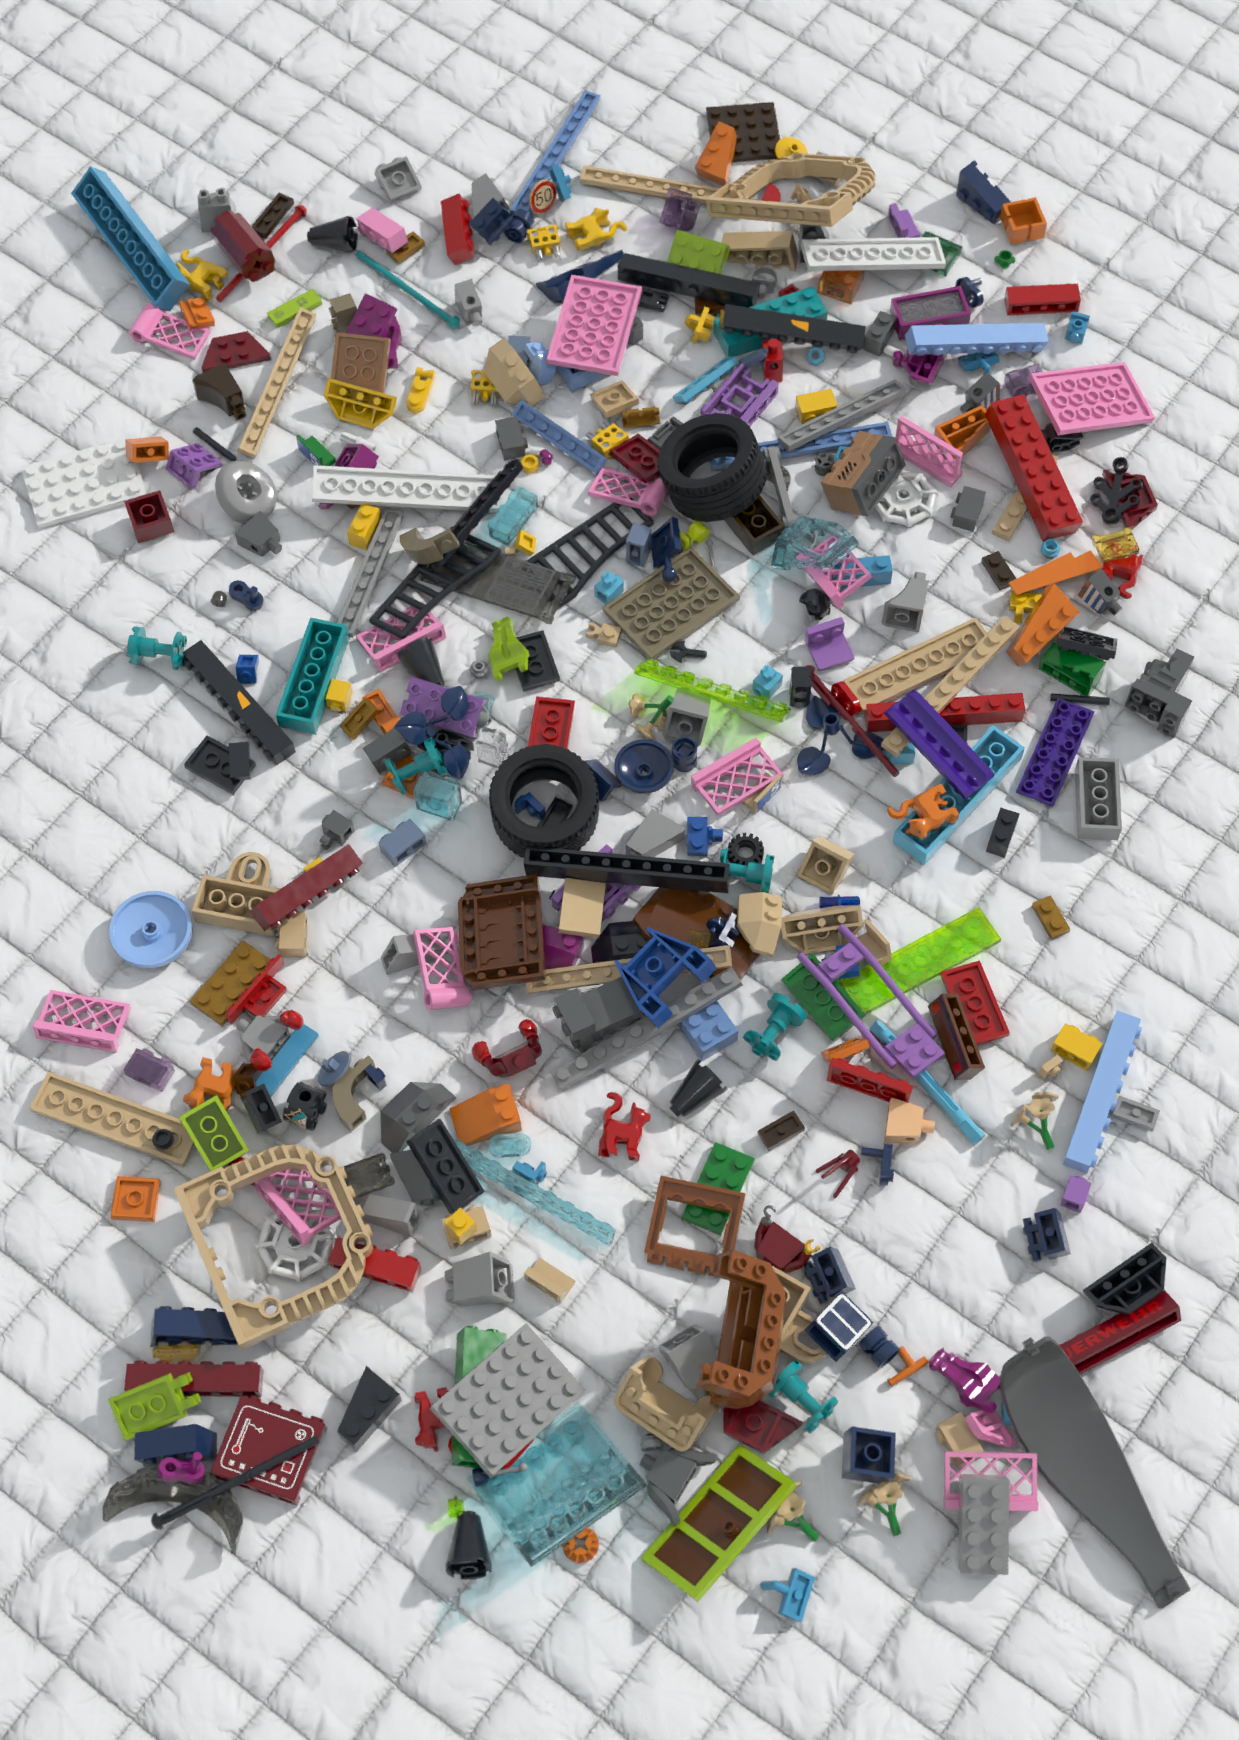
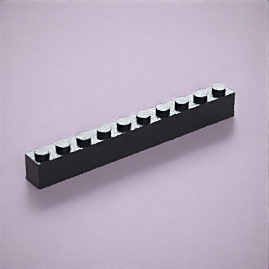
M526 846L523 863L526 875L537 874L538 877L571 878L593 882L728 893L731 876L730 864L532 846Z

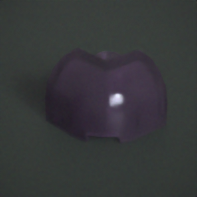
M669 187L659 223L688 233L696 223L700 202L694 200L690 193Z

